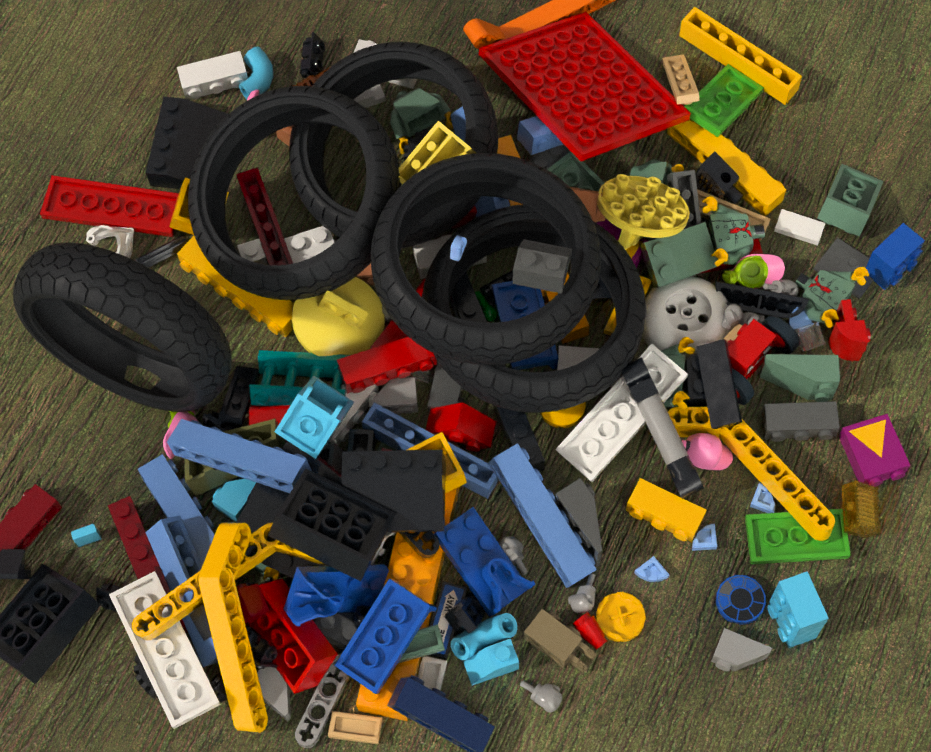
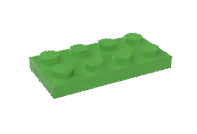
M727 64L699 91V101L684 107L691 113L690 119L716 137H719L762 93L764 87Z
M829 509L835 517V524L830 537L824 541L812 538L789 512L746 515L745 524L750 563L767 564L850 558L844 509Z

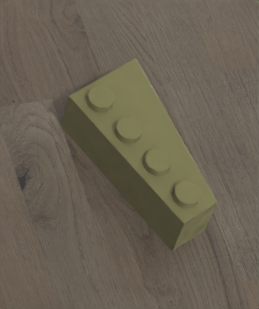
M276 419L224 431V433L231 435L233 433L238 434L243 439L249 441L257 440L271 448L279 447L282 449L286 443L284 438L274 432L279 425ZM184 458L185 483L195 496L238 477Z

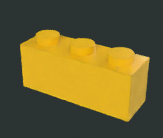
M641 478L630 496L626 511L633 518L647 520L651 522L654 528L661 531L665 529L673 533L677 539L690 542L693 541L707 511Z

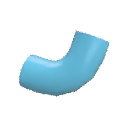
M258 46L251 48L244 56V62L252 70L251 76L239 84L240 91L246 100L254 90H259V95L265 93L269 89L274 77L271 61L267 54Z
M504 613L480 622L478 627L471 633L465 630L451 640L452 652L458 659L467 660L480 650L496 642L514 637L517 633L516 619L511 614Z

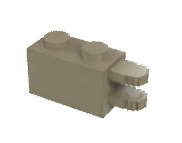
M541 609L524 631V639L562 668L569 662L580 671L585 672L588 667L574 654L579 650L587 658L594 660L597 656L596 653L582 642L581 634L577 629L572 626L566 627L560 622L561 619L554 612L548 611L547 613Z

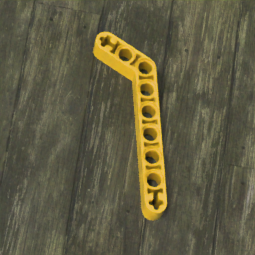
M674 407L668 411L680 437H689L695 433H708L719 437L812 538L824 541L830 537L835 524L833 514L743 419L742 423L712 429L707 407H687L684 410L680 407ZM752 454H757L760 457H754ZM768 471H773L776 475H772ZM788 488L791 489L793 492H787L784 489ZM801 506H807L810 510H805Z
M225 522L221 523L216 530L199 573V587L234 726L238 731L261 733L266 729L268 716L235 584L236 575L251 538V530L246 523Z
M267 523L251 534L247 549L251 546H256L258 551L252 557L246 556L245 552L235 581L276 551L317 564L324 563L296 549H292L278 540L273 542L267 541V536L273 524ZM200 571L137 615L132 622L133 632L144 640H152L201 606L203 599L198 581ZM188 591H193V599L190 602H184V594ZM167 606H172V614L167 618H163V609ZM154 615L159 621H161L159 624L155 622L157 620L153 618ZM146 622L149 624V630L147 632L144 631L143 624Z

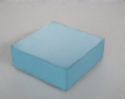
M95 524L71 532L73 541L78 547L102 539Z

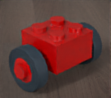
M769 316L762 323L753 319L749 325L743 324L737 332L738 337L734 341L730 339L727 342L738 403L740 405L747 404L754 396V389L748 379L763 364L765 355L771 354L772 348L784 354H791L800 344V339L795 330L778 317Z

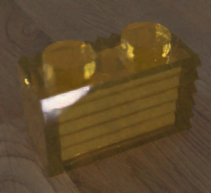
M857 480L842 485L844 533L866 538L881 532L879 529L881 526L880 516L878 515L880 513L878 510L880 508L878 506L879 493L877 492L879 488Z

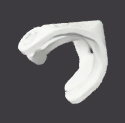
M100 225L91 228L86 234V241L93 246H96L100 240L106 237L115 236L118 245L116 253L128 258L132 255L133 228Z

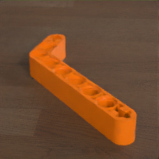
M552 0L501 26H496L477 18L472 19L466 23L463 31L473 46L479 49L480 47L583 12L590 14L616 0Z

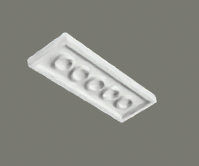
M651 344L639 358L642 357L664 403L688 377V374ZM623 376L555 449L591 482L595 480L646 423Z
M154 571L109 594L167 718L172 728L175 729L221 704L180 621L152 640H144L133 632V619L167 595L157 573ZM167 606L163 609V618H167L172 614V606ZM155 615L153 616V618L157 620V621H155V622H157V623L159 624L161 621H159V620L155 617ZM147 622L143 624L145 632L149 630Z

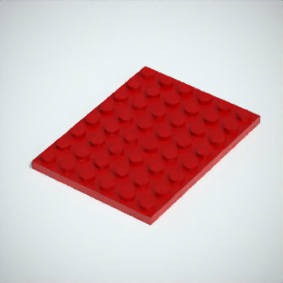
M587 12L479 48L478 55L580 162L690 119L691 113L682 104H677L675 97Z

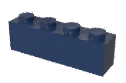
M411 675L410 677L400 678L387 704L388 707L467 752L484 751L495 726L488 723L489 719L486 716L477 712L472 714L467 711L468 707L465 704L456 700L451 702L445 698L446 694L436 688L431 690L425 687V682L416 676Z

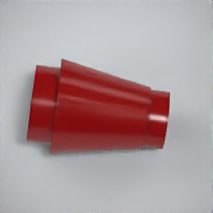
M586 612L572 623L580 632L581 637L594 647L595 650L608 641L595 616H591L589 612Z

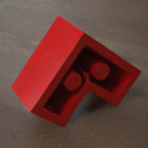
M461 402L431 408L425 430L434 435L443 432L447 442H460L466 446V449L478 452L480 449L491 448L496 421Z

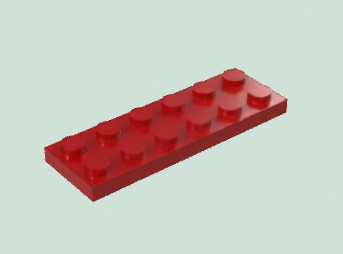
M51 175L40 215L43 219L91 226L105 225L133 228L134 232L173 237L175 229L169 226L179 193Z

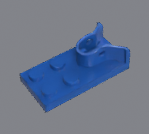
M513 281L492 284V293L500 322L524 317L545 305L541 289L513 284ZM554 345L530 358L510 363L511 369L522 370L544 365L557 369L559 358L556 346Z
M474 507L447 524L444 531H437L434 534L439 540L440 547L489 617L501 611L503 607L522 593L535 586L534 580L529 581L520 575Z
M385 564L370 565L363 579L359 581L330 566L297 567L283 609L293 624L300 626L302 623L318 617L324 618L336 613L355 612L356 607L360 605L372 607L383 589L389 570Z
M389 578L334 666L373 693L379 694L431 611L436 612L437 607L427 603L400 585L397 580Z

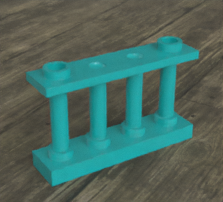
M259 350V373L263 374L261 385L250 384L251 405H291L303 388L294 387L296 376H308L310 379L313 376L318 379L320 377L333 378L332 388L346 396V390L341 389L342 379L338 371L337 359L350 355L317 356L305 352ZM287 375L284 386L270 385L272 376Z

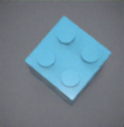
M313 376L297 394L274 432L316 459L335 434L354 401Z

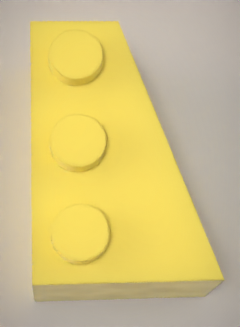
M438 121L399 167L400 175L398 177L400 178V183L404 184L422 169L441 160L459 155L475 154L476 152Z

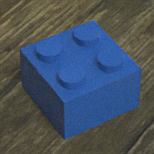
M902 223L872 252L866 266L869 276L884 290L890 285L895 286L902 279L903 275L901 274L906 270L910 272L918 263L916 259L923 252L921 248L925 240L905 223Z

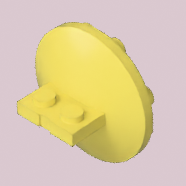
M618 174L616 178L606 181L598 192L600 193L597 200L598 208L608 221L622 229L618 242L625 250L632 245L635 246L643 237H670L680 233L687 225L690 215L689 207L680 196V191L661 183V180L656 177L645 178Z
M357 277L332 291L327 290L322 295L297 299L293 304L292 326L295 335L309 353L317 356L353 355L368 350L384 330L385 316L382 312V303L378 295L367 283Z

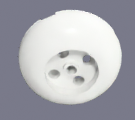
M690 276L662 287L653 288L645 297L646 317L642 336L648 346L653 344L660 351L679 344L682 338L688 337L694 343L689 344L687 347L694 348L695 352L693 354L684 352L683 355H698L697 346L723 340L730 332V330L721 326L728 301L721 291H716L715 285L704 279ZM691 299L694 300L696 303L689 304L687 300ZM674 308L676 309V312L674 314H669L667 312L671 311ZM703 316L704 320L707 322L701 323L698 320V317Z

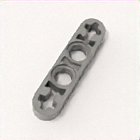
M341 654L337 655L319 682L296 729L295 739L303 748H312L318 742L350 677L342 670L338 674V679L342 680L341 682L329 677L330 674L335 677L337 669L334 665ZM328 683H332L337 687L336 693L332 696H326L322 691L323 687ZM316 706L325 708V715L321 719H314L311 716L312 709ZM309 720L315 725H320L318 729L313 725L311 729L312 740L307 739L304 742L301 733H306L310 728V724L306 723V721Z

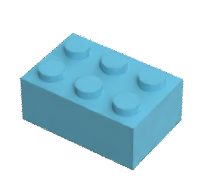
M808 571L779 581L767 606L771 618L776 619L778 623V635L782 642H786L788 648L816 639L829 619Z

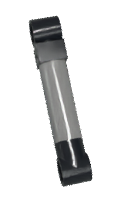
M642 357L629 363L622 369L623 377L681 498L684 499L703 490L704 486Z

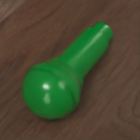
M480 291L475 292L486 321H494L498 316L497 309L489 305Z

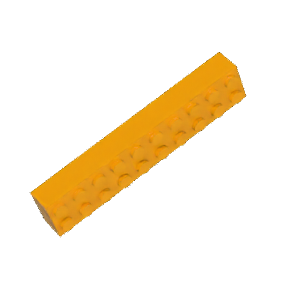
M460 487L445 494V526L453 521ZM397 532L384 586L389 578L397 580L400 585L427 603L434 605L445 552L439 545V549L434 556L423 558ZM421 532L419 536L416 537L414 540L417 542V540L420 538L424 543L422 548L424 550L430 549L432 551V542H424V540L421 538L424 532ZM432 611L428 614L420 629L429 627ZM422 657L398 663L379 694L373 693L361 684L356 702L358 711L408 721L406 716L388 707L387 704L400 678L410 677L411 675L418 677Z

